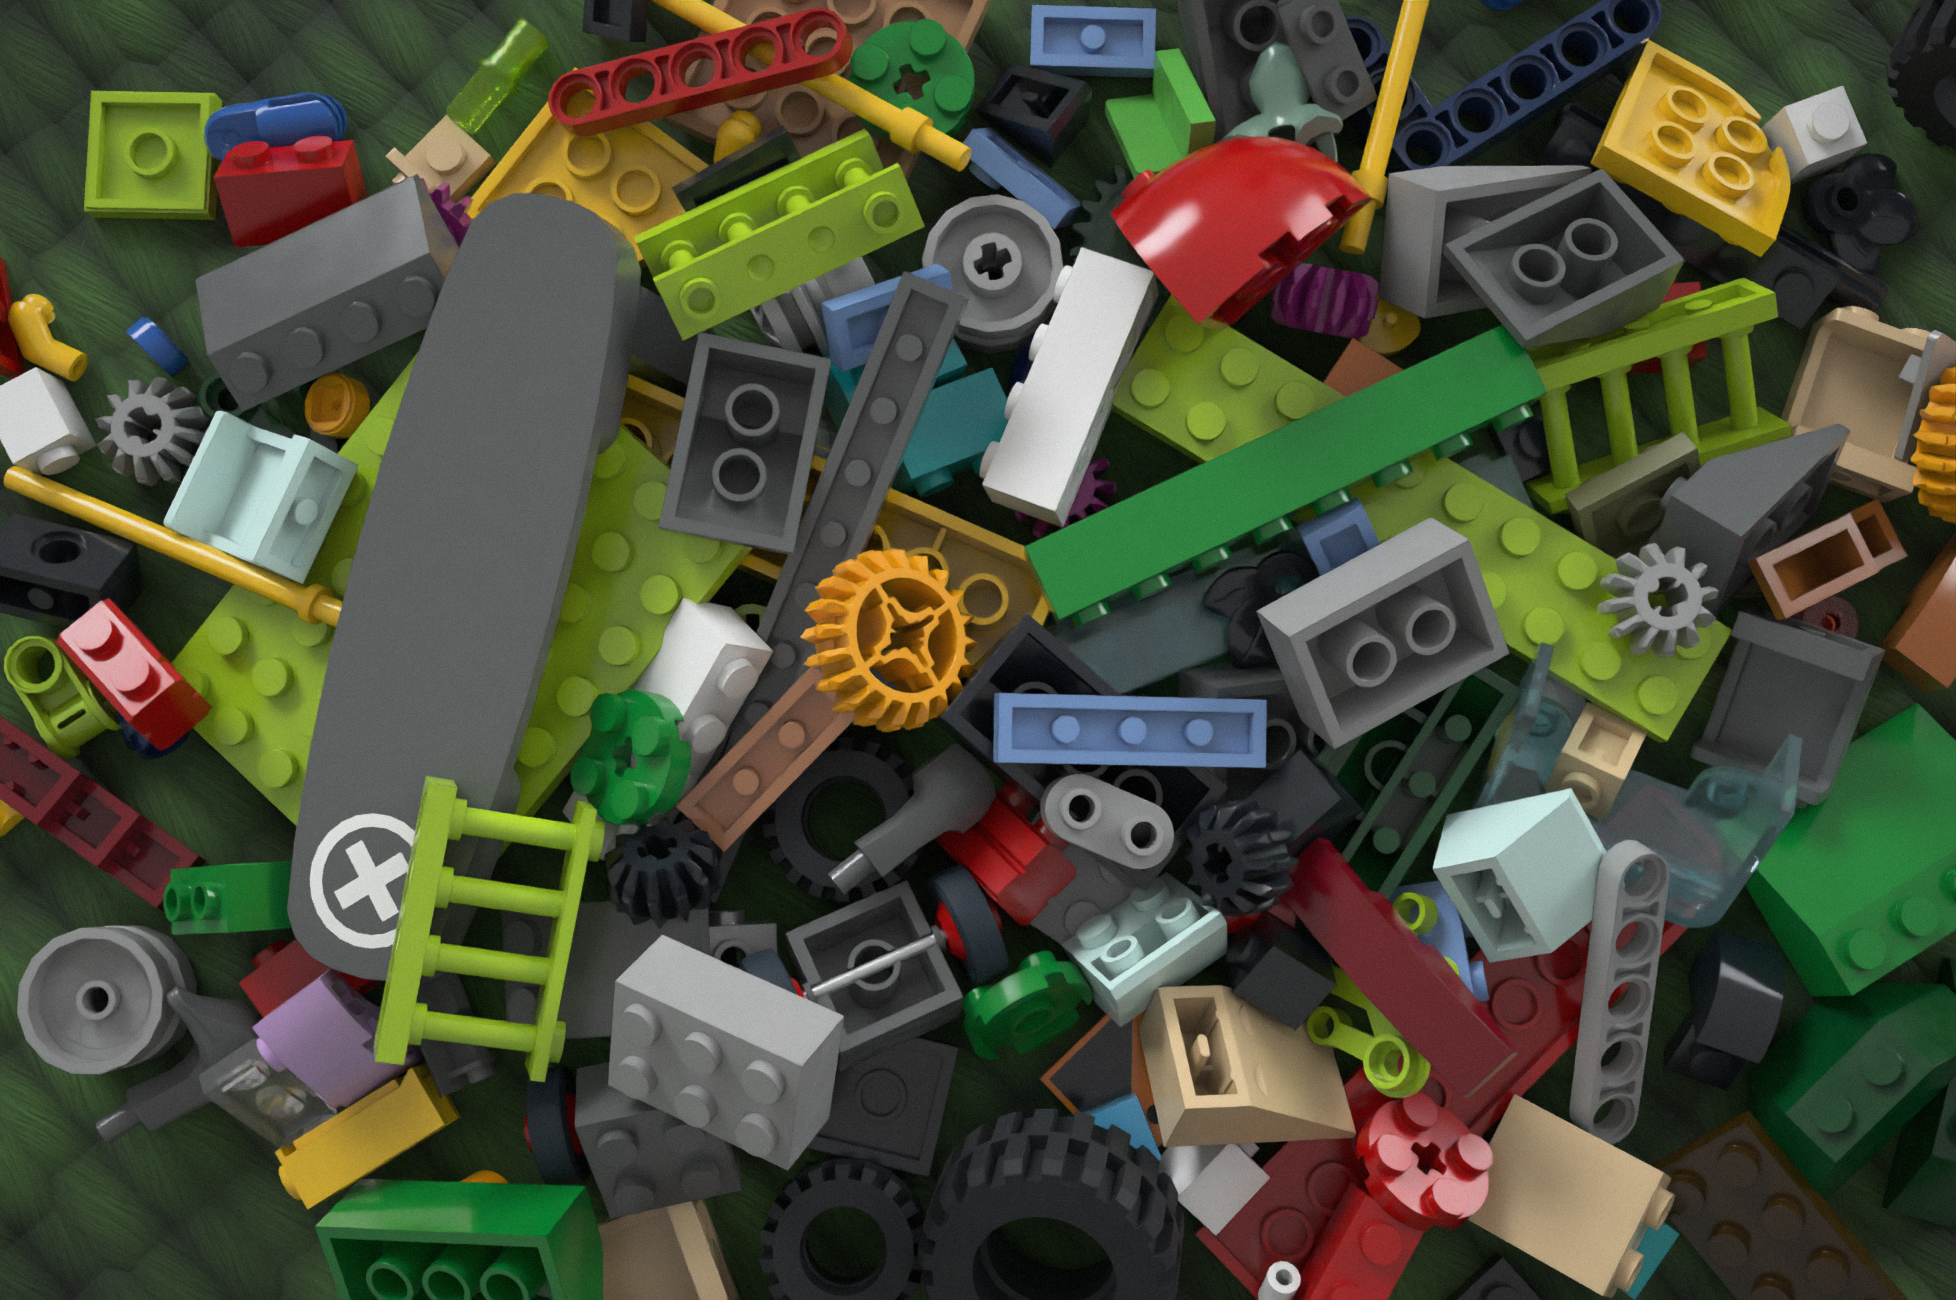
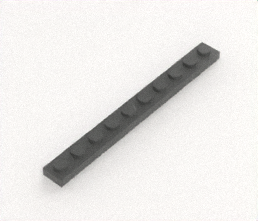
M903 272L800 524L793 556H787L756 632L773 650V653L697 783L810 668L803 664L807 661L808 657L816 654L815 644L809 643L800 638V636L805 632V629L814 627L817 623L804 609L811 602L821 599L815 587L819 585L821 580L833 576L832 570L835 569L836 565L849 559L855 560L857 555L865 552L970 298L912 273ZM682 813V816H681L679 822H681V821H683V820H689V818H687V817ZM694 824L696 830L701 831V830ZM750 827L725 852L715 844L721 879L719 880L720 889L710 896L711 902L716 903L721 898Z

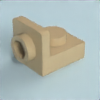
M448 115L405 157L395 147L385 156L399 173L392 180L393 183H399L418 174L420 178H424L428 193H433L438 186L446 182L450 184L449 199L456 204L496 165L491 155Z
M1587 701L1545 787L1546 794L1571 788L1584 812L1598 819H1605L1648 732Z

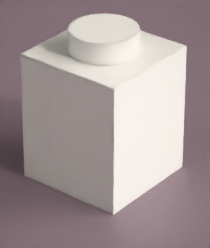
M1844 86L1783 107L1761 128L1772 152L1776 147L1782 148L1789 167L1791 184L1839 167L1867 144Z
M35 367L0 386V440L13 464L39 475H54L75 466L80 460L78 455L97 446L64 381Z
M1255 1143L1168 1147L1161 1155L1162 1160L1158 1170V1174L1165 1172L1171 1177L1178 1192L1177 1200L1215 1235L1225 1227L1270 1179L1265 1171L1252 1159L1260 1149Z

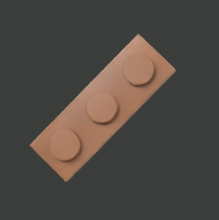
M810 667L676 805L701 831H708L710 839L724 852L853 722V711L843 714L838 711H832L836 696L835 691L822 693L815 690L819 681L824 677L820 667Z

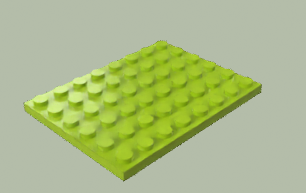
M417 354L337 453L359 466L303 585L309 587L312 584H320L331 589L334 598L341 601L344 599L354 555L380 464ZM621 422L619 432L613 444L604 453L598 454L596 458L585 516L560 616L534 707L513 767L521 785L520 800L515 815L533 817L571 771L574 762L580 756L581 747L590 736L592 727L590 710L594 700L603 693L617 694L625 690H633L662 648L665 629L682 599H690L696 604L708 603L752 550L751 547L660 530L659 523L671 466ZM234 584L172 664L212 707L209 714L197 723L193 729L297 826L310 746L336 627L325 622L318 625L310 624L299 618L297 610ZM504 841L499 857L512 842Z

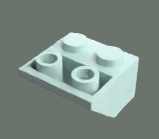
M1570 788L1446 815L1433 871L1489 963L1552 953L1587 925L1593 917L1598 870L1601 860L1607 851Z
M1166 872L1160 877H1156L1146 891L1134 888L1128 899L1108 913L1099 914L1086 920L1078 928L1076 935L1061 945L1071 962L1076 964L1083 973L1093 992L1095 1003L1116 1024L1122 1027L1148 1008L1158 987L1180 986L1227 953V922L1221 912L1213 906H1203L1201 897Z

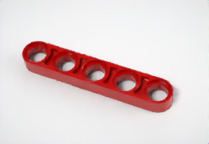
M812 8L570 71L560 76L553 84L549 92L548 105L551 114L570 133L580 137L592 136L831 75L840 71L848 63L853 51V41L845 24L834 11L825 8ZM831 28L837 32V41L829 53L822 56H812L806 53V41L815 30ZM763 43L775 46V58L767 69L761 72L746 70L745 58L754 46ZM699 59L714 61L715 72L707 84L695 88L686 85L685 74L693 62ZM642 74L653 76L655 83L652 94L640 103L628 102L626 99V88L629 82L634 77ZM580 90H592L595 94V103L592 110L581 118L569 117L567 114L569 99Z

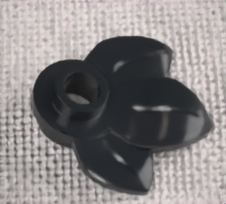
M1865 153L1850 158L1840 172H1832L1818 178L1804 196L1802 211L1807 224L1813 230L1830 236L1834 253L1867 274L1874 275L1880 262V246L1900 244L1913 238L1919 230V219L1915 206L1909 198L1897 190H1892L1897 173V164L1888 156Z
M1290 550L1271 553L1262 559L1257 567H1234L1223 572L1209 587L1202 604L1210 612L1221 617L1230 618L1226 645L1231 663L1235 668L1243 669L1260 666L1275 657L1256 611L1287 595L1279 594L1275 591V585L1280 578L1284 576L1297 578V585L1294 590L1318 578L1313 564L1304 555Z

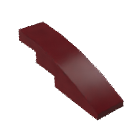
M0 715V799L35 825L52 834L93 865L107 872L155 908L165 913L163 898L165 888L171 882L170 869L202 867L206 860Z
M1316 838L1297 857L1300 861L1287 870L1294 887L1286 891L1282 895L1283 898L1336 963L1402 1036L1463 1097H1471L1519 1053L1438 949L1433 945L1420 942L1383 893L1368 890L1330 840Z

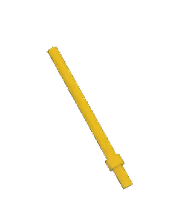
M651 0L711 35L747 26L703 0ZM763 43L754 46L747 54L770 66L775 58L776 49L771 44ZM835 73L800 83L890 133L891 142L913 154L923 151L959 172L966 167L971 158L972 149L933 128V120L911 107L901 110Z
M1403 0L1360 169L1351 174L1373 199L1344 226L1339 249L1349 254H1364L1375 209L1382 208L1388 189V178L1384 175L1430 0Z

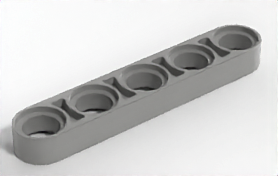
M1625 840L1614 845L1601 860L1598 870L1569 1106L1570 1119L1575 1126L1611 1145L1621 1141L1630 1133L1638 1117L1670 880V869L1666 859L1636 840ZM1644 860L1642 876L1633 886L1624 889L1623 881L1629 868L1636 862ZM1636 922V932L1631 941L1626 946L1616 949L1617 936L1626 925ZM1628 982L1629 989L1622 1002L1613 1008H1608V1001L1613 991L1619 985ZM1621 1041V1049L1615 1059L1608 1065L1601 1067V1059L1606 1050L1612 1044ZM1614 1099L1613 1108L1602 1121L1593 1124L1594 1116L1600 1106L1606 1101Z

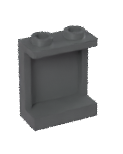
M1754 605L1739 611L1731 636L1738 638L1704 734L1699 741L1693 743L1689 757L1705 763L1703 770L1718 779L1732 783H1742L1743 778L1768 787L1766 794L1785 805L1797 808H1805L1807 803L1818 805L1830 796L1885 649L1792 617L1777 622L1772 610Z

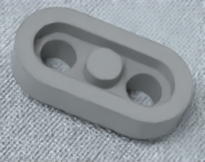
M1066 774L1060 776L1047 786L1042 795L1040 803L1041 817L1046 828L1054 836L1122 866L1134 869L1151 868L1162 862L1172 848L1174 840L1173 825L1169 816L1161 807L1085 774ZM1082 795L1087 799L1090 809L1087 817L1077 822L1069 814V804L1074 797ZM1144 822L1150 829V840L1145 846L1137 848L1132 843L1131 831L1137 823Z

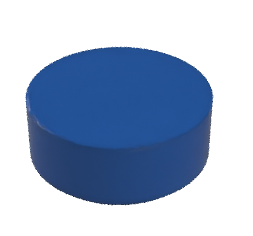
M141 317L125 331L171 378H174L189 364L187 362L189 358L148 317Z

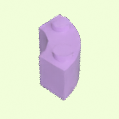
M332 968L268 1013L252 1027L260 1037L256 1040L257 1048L268 1065L277 1072H282L288 1068L297 1078L318 1093L321 1099L333 1109L339 1106L350 1107L394 1080L424 1058L416 1045L408 1044L404 1065L375 1062L373 1045L381 1007L367 1001L349 985L338 970Z

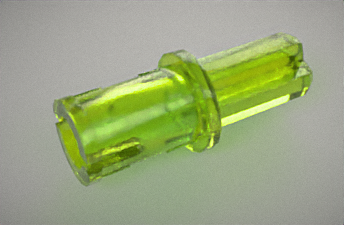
M518 18L514 27L487 60L482 57L477 60L478 71L447 107V116L465 132L471 135L477 133L508 94L515 96L518 93L519 88L516 85L540 54L550 46L546 37L529 22Z

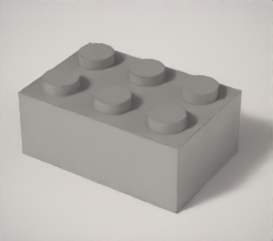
M1431 517L1256 611L1301 721L1333 749L1342 746L1510 654L1470 540Z
M661 935L615 980L608 1085L622 1091L631 1098L641 1100L681 1119L692 1127L702 1129L753 1156L763 1158L781 1168L789 1170L829 1119L844 1016Z

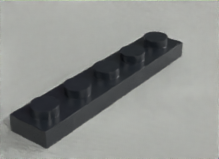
M1568 110L1533 166L1583 165L1591 168V173L1599 170V168L1590 163L1604 131ZM1613 180L1686 262L1723 284L1744 277L1775 292L1778 316L1799 329L1803 328L1841 279L1840 270L1777 234L1776 240L1762 257H1759L1741 246L1729 244L1716 232L1687 216L1671 212L1661 202L1638 189Z

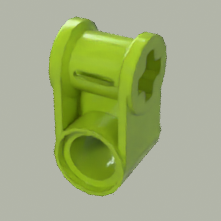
M42 636L24 637L17 640L8 649L4 658V672L7 680L12 684L32 715L40 736L56 755L70 761L80 754L81 745L106 729L116 731L126 725L124 717L56 642L57 639ZM49 651L55 660V669L52 676L44 682L38 673V663L41 656Z

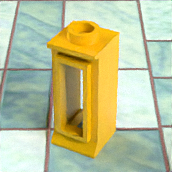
M423 1063L410 1068L406 1075L390 1081L292 1142L293 1144L277 1150L275 1154L282 1164L279 1167L280 1179L287 1192L296 1200L302 1199L308 1210L359 1181V1179H362L461 1118V1115L449 1095L440 1098L427 1063Z

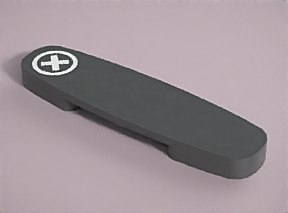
M513 193L491 202L471 221L443 283L411 370L380 464L354 555L328 659L310 746L294 838L287 913L294 936L310 957L334 970L359 978L386 981L425 777L431 776L454 780L457 786L456 798L467 800V807L515 814L520 800L521 785L513 767L534 707L560 616L585 516L596 458L598 454L604 453L613 444L619 432L635 339L641 269L634 247L620 230L595 212L572 201L543 194ZM463 834L460 841L448 839L443 866L454 868V875L490 880L504 841ZM448 903L447 909L434 907L429 934L441 936L440 943L461 946L478 907Z

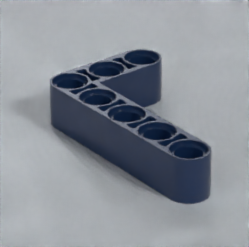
M1602 0L1435 107H1432L1410 75L1385 175L1389 179L1390 173L1439 166H1465L1622 66L1641 50L1658 29L1662 19L1661 6L1658 0ZM1348 16L1345 19L1376 94L1379 96L1391 46L1371 20L1361 16ZM1613 18L1627 20L1632 25L1635 34L1621 31L1616 26ZM1562 50L1576 52L1582 58L1584 67L1570 64L1564 58ZM1510 82L1525 84L1532 91L1534 99L1527 100L1518 97L1512 91ZM1372 103L1347 117L1365 146L1375 111ZM1469 114L1475 117L1481 123L1483 132L1473 133L1466 130L1460 124L1458 115ZM1419 147L1424 149L1430 155L1432 165L1420 166L1413 163L1407 156L1406 148Z

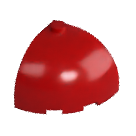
M1240 137L1203 147L1179 159L1156 175L1150 169L1144 171L1123 190L1121 197L1124 201L1111 212V215L1140 257L1198 325L1222 331L1227 326L1231 327L1373 198L1344 167L1312 147L1277 137Z

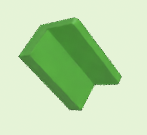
M1179 48L1155 51L1152 94L1109 99L1105 102V115L1134 179L1148 169L1156 175L1179 159L1203 147L1214 144L1216 120Z

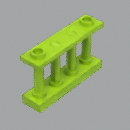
M864 128L791 164L785 165L634 236V240L684 341L699 332H703L925 227L901 166L896 163L884 169L871 135Z
M1743 277L1662 303L1657 310L1610 334L1526 348L1547 390V393L1539 399L1552 472V474L1525 482L1527 495L1550 514H1570L1565 498L1566 493L1578 488L1587 479L1596 475H1602L1638 456L1647 447L1660 444L1683 431L1698 448L1700 466L1710 459L1791 437V424L1762 407H1757L1748 333L1753 331L1755 324L1778 317L1776 293ZM1717 337L1721 338L1731 416L1697 427L1687 353L1693 349V344ZM1657 357L1661 361L1671 435L1637 446L1626 373L1632 369V364ZM1595 376L1600 378L1611 455L1577 465L1565 392L1571 388L1572 383Z
M426 776L373 1045L375 1062L404 1065L408 1044L420 1046L422 1039L527 1052L525 1066L530 1080L545 1082L548 1063H559L563 1052L566 1023L557 1021L587 861L597 862L599 860L604 840L605 823L596 820L597 810L589 802L579 800L575 801L571 823L467 807V800L456 798L457 786L454 780ZM463 834L566 850L559 889L552 890L454 875V868L443 866L447 840L460 841ZM448 903L553 917L546 956L539 957L440 943L441 936L429 934L434 907L447 909ZM435 971L539 984L533 1024L427 1011V1004L416 1002L421 976L434 977Z

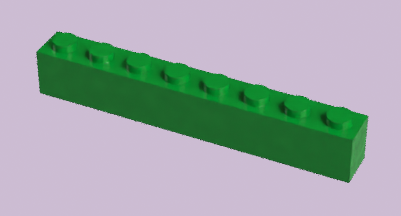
M1502 324L1024 547V556L1057 626L1072 620L1077 630L1110 615L1112 611L1108 602L1130 592L1133 593L1136 601L1148 598L1173 585L1169 574L1192 564L1196 573L1206 571L1233 557L1229 546L1253 536L1256 544L1261 545L1293 529L1289 518L1313 508L1316 516L1319 517L1352 501L1353 498L1349 490L1373 480L1378 490L1405 478L1414 472L1409 462L1430 452L1433 453L1437 462L1453 456L1474 444L1469 434L1492 424L1496 434H1499L1525 422L1534 416L1529 406L1545 395L1547 390L1526 348H1522Z

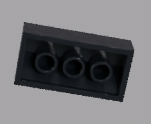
M1026 613L973 665L976 670L970 673L968 677L960 680L963 688L948 700V707L937 718L931 720L1039 812L1041 798L1047 786L1056 778L1066 774L1092 776L1161 807L1172 822L1174 840L1170 852L1159 864L1147 869H1134L1122 866L1083 849L1125 886L1146 891L1187 840L1186 830L1200 821V812L1207 811L1209 807L1214 806L1228 787L1207 768L1201 766L993 762L994 694L1122 696ZM1082 795L1074 797L1069 804L1070 816L1077 822L1087 817L1090 809L1087 799ZM1139 822L1132 828L1131 840L1137 848L1145 846L1150 840L1151 832L1147 824Z

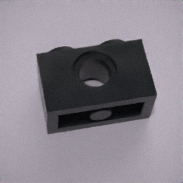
M14 513L0 528V613L67 629L97 603L108 598L126 614L143 591L137 544L135 542Z

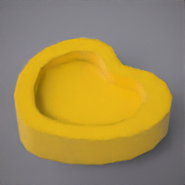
M1378 291L1377 300L1379 302L1375 319H1372L1368 335L1358 338L1357 341L1381 356L1387 357L1406 349L1417 338L1420 332V321L1416 314L1380 299Z

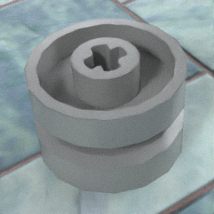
M995 194L972 197L947 210L929 232L922 257L923 268L939 264L950 271L952 291L970 298L958 325V332L953 337L957 344L961 347L986 354L1013 351L1033 340L1040 324L1047 325L1057 304L1053 301L1056 282L1063 269L1060 241L1046 217L1024 201ZM988 272H996L1002 278L989 280Z
M111 925L79 928L53 938L32 957L19 984L17 1015L26 1041L45 1062L70 1074H103L120 1068L136 1066L162 1056L184 1036L187 1026L167 1002V992L176 986H181L196 995L197 981L189 957L171 937L150 927Z

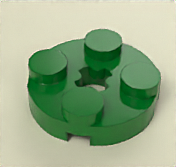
M923 19L917 22L905 21L888 25L872 34L852 55L850 82L901 110L906 107L913 108L933 120V128L950 137L958 133L965 122V116L973 102L975 91L974 71L964 47L955 37L948 34L940 23L935 20ZM908 73H913L915 76H924L928 82L922 85L923 96L913 100L908 92L897 94L894 87L902 83L901 76ZM855 114L860 125L873 138L880 142L881 138L890 144H895L890 140V133Z
M625 690L617 694H600L594 700L590 710L592 723L590 736L581 747L580 756L574 762L571 769L572 787L578 795L586 796L588 802L597 810V815L609 823L634 826L649 824L651 822L648 820L654 814H666L676 805L687 782L691 762L690 742L679 740V730L675 721L684 722L683 717L677 706L670 699L657 693ZM632 753L638 757L635 768H631Z
M1041 951L1024 959L1019 964L1016 973L997 984L983 985L969 992L962 1002V1008L966 1014L963 1029L975 1053L981 1058L988 1060L1000 1059L995 1048H1003L1013 1045L1017 1054L1021 1055L1048 1044L1073 1027L1081 1018L1075 1007L1082 999L1090 1006L1093 992L1076 964L1068 961L1057 962L1052 952Z

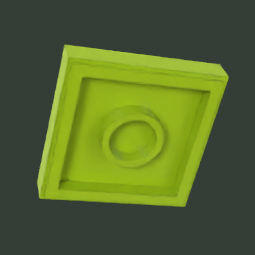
M91 91L84 212L92 218L216 220L217 187L214 175L219 168V160L211 155L204 143V128L209 117L222 108V100L215 93Z

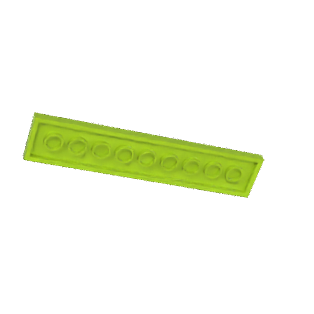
M1171 294L1114 385L1113 392L1117 386L1118 388L1111 404L1112 411L1199 464H1203L1339 401L1346 396L1229 326L1220 331L1198 325ZM1432 452L1409 462L1414 472L1393 484L1377 490L1373 480H1370L1349 490L1352 498L1357 497L1362 504L1380 544L1430 517L1468 538L1509 652L1597 706L1648 732L1647 736L1658 743L1668 741L1732 632V629L1715 620L1712 626L1706 628L1696 627L1700 638L1699 644L1689 649H1684L1677 645L1673 656L1658 658L1652 646L1646 653L1640 655L1630 653L1629 642L1631 633L1617 639H1612L1608 636L1610 627L1619 621L1616 613L1603 615L1597 611L1598 604L1615 598L1614 595L1605 591L1600 583L1602 578L1608 574H1619L1616 559L1452 460L1446 458L1437 462ZM1310 508L1290 519L1301 525L1317 516L1313 508ZM1654 592L1648 594L1651 608L1661 606V610L1667 608V602L1663 593L1657 596L1653 595Z

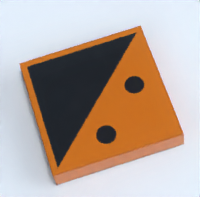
M1146 1010L1122 1027L1104 1013L1039 1078L1073 1115H1075L1076 1111L1084 1112L1134 1091L1158 1148L1163 1143L1138 1030Z

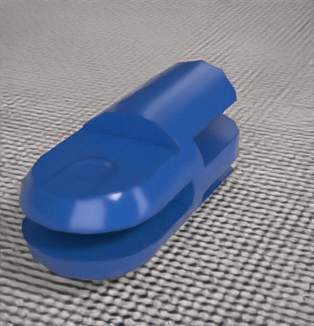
M315 92L298 93L229 105L217 110L209 117L204 128V143L211 155L222 162L228 150L245 142L262 141L266 142L269 147L294 145L299 140L311 136H327L333 142L341 141L347 129V114L342 104L331 95H320Z

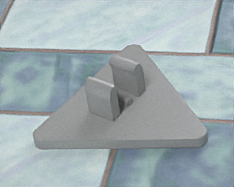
M1936 330L1932 331L1927 337L1922 357L1911 354L1898 377L1912 383L1911 386H1913L1894 454L1895 459L1904 463L1908 462L1916 451L1917 439L1913 434L1919 431L1922 418L1919 411L1926 409L1930 401L1928 391L1931 386L1940 385V375L1945 368H1953L1956 362V341Z

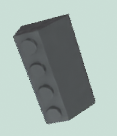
M418 174L216 268L195 280L207 356L242 412L428 327L443 283L459 247Z

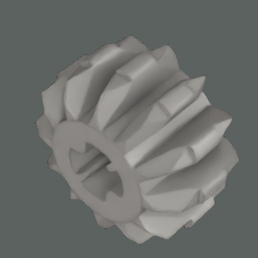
M155 377L149 387L139 380H128L127 399L116 394L107 395L110 405L116 409L113 416H103L95 419L100 428L111 432L97 446L102 453L115 457L112 467L117 473L126 477L135 474L136 480L139 483L153 486L156 485L160 477L172 484L181 483V465L185 464L190 467L195 456L193 453L196 447L200 446L205 436V433L198 430L211 420L210 416L201 407H194L197 401L195 393L185 387L174 389L173 383L165 378ZM161 422V430L152 429L155 424ZM149 434H157V438L149 442Z
M1656 543L1643 546L1640 549L1639 557L1626 553L1617 558L1616 565L1619 574H1608L1602 578L1600 583L1605 591L1614 595L1615 598L1598 604L1597 611L1603 615L1616 613L1619 620L1610 627L1608 636L1612 639H1617L1631 633L1629 642L1630 653L1640 655L1646 653L1652 646L1658 658L1673 656L1677 645L1684 649L1695 647L1700 642L1696 627L1706 628L1712 626L1717 619L1709 610L1701 606L1702 603L1717 598L1719 590L1714 587L1700 588L1697 581L1705 575L1708 565L1700 562L1689 568H1684L1686 561L1685 548L1677 546L1663 555L1662 550ZM1654 592L1653 595L1657 596L1663 593L1667 602V608L1662 610L1661 606L1651 608L1648 594Z

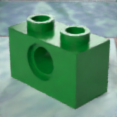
M292 861L223 864L170 869L171 882L165 888L163 904L165 915L172 922V935L292 928L287 913Z

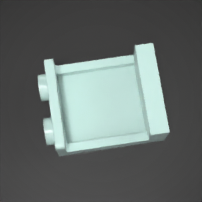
M217 411L163 523L165 527L303 584L359 465L311 439L296 434L290 439L257 428L230 413Z

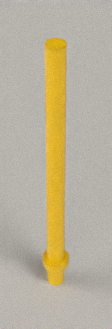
M12 466L4 476V485L7 489L297 610L299 618L310 624L318 625L325 622L337 627L343 601L334 598L332 590L320 584H312L307 587L22 467Z

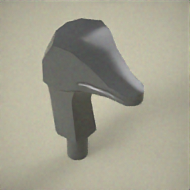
M955 742L931 757L911 774L914 788L913 796L892 818L855 841L854 843L858 850L828 873L844 895L876 870L884 878L918 849L938 836L950 831L964 834L985 816L996 798L994 784L985 768L972 753Z
M176 986L168 991L166 996L167 1002L185 1022L194 1038V1046L185 1058L171 1070L127 1089L128 1101L96 1122L99 1134L107 1143L111 1144L141 1123L153 1132L231 1091L255 1070L262 1058L256 1045V1040L260 1037L252 1029L255 1024L263 1019L262 1016L241 999H219L195 995L181 986Z

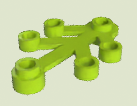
M1406 892L1399 895L1392 905L1416 937L1429 933L1437 923L1438 908L1435 902L1428 896ZM1417 903L1420 913L1416 922L1412 924L1410 921V911ZM1329 955L1337 983L1331 993L1365 1009L1374 1036L1353 1027L1350 1016L1344 1010L1320 1006L1309 1015L1307 1021V1032L1310 1039L1317 1045L1339 1048L1362 1060L1367 1078L1382 1094L1394 1098H1407L1416 1094L1428 1079L1430 1063L1362 993L1343 969L1333 964V960ZM1443 956L1460 977L1457 964L1451 958ZM1332 1017L1334 1029L1328 1037L1325 1026L1328 1019ZM1401 1054H1403L1404 1064L1399 1074L1397 1061Z

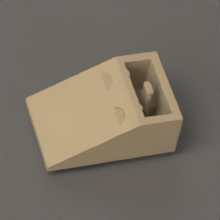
M1223 985L1158 987L1138 1026L1164 1147L1353 1138L1356 1135V1130L1333 1048L1317 1045L1310 1039L1307 1032L1308 1018L1295 1031L1232 993V988ZM1325 1026L1326 1034L1329 1037L1327 1026Z

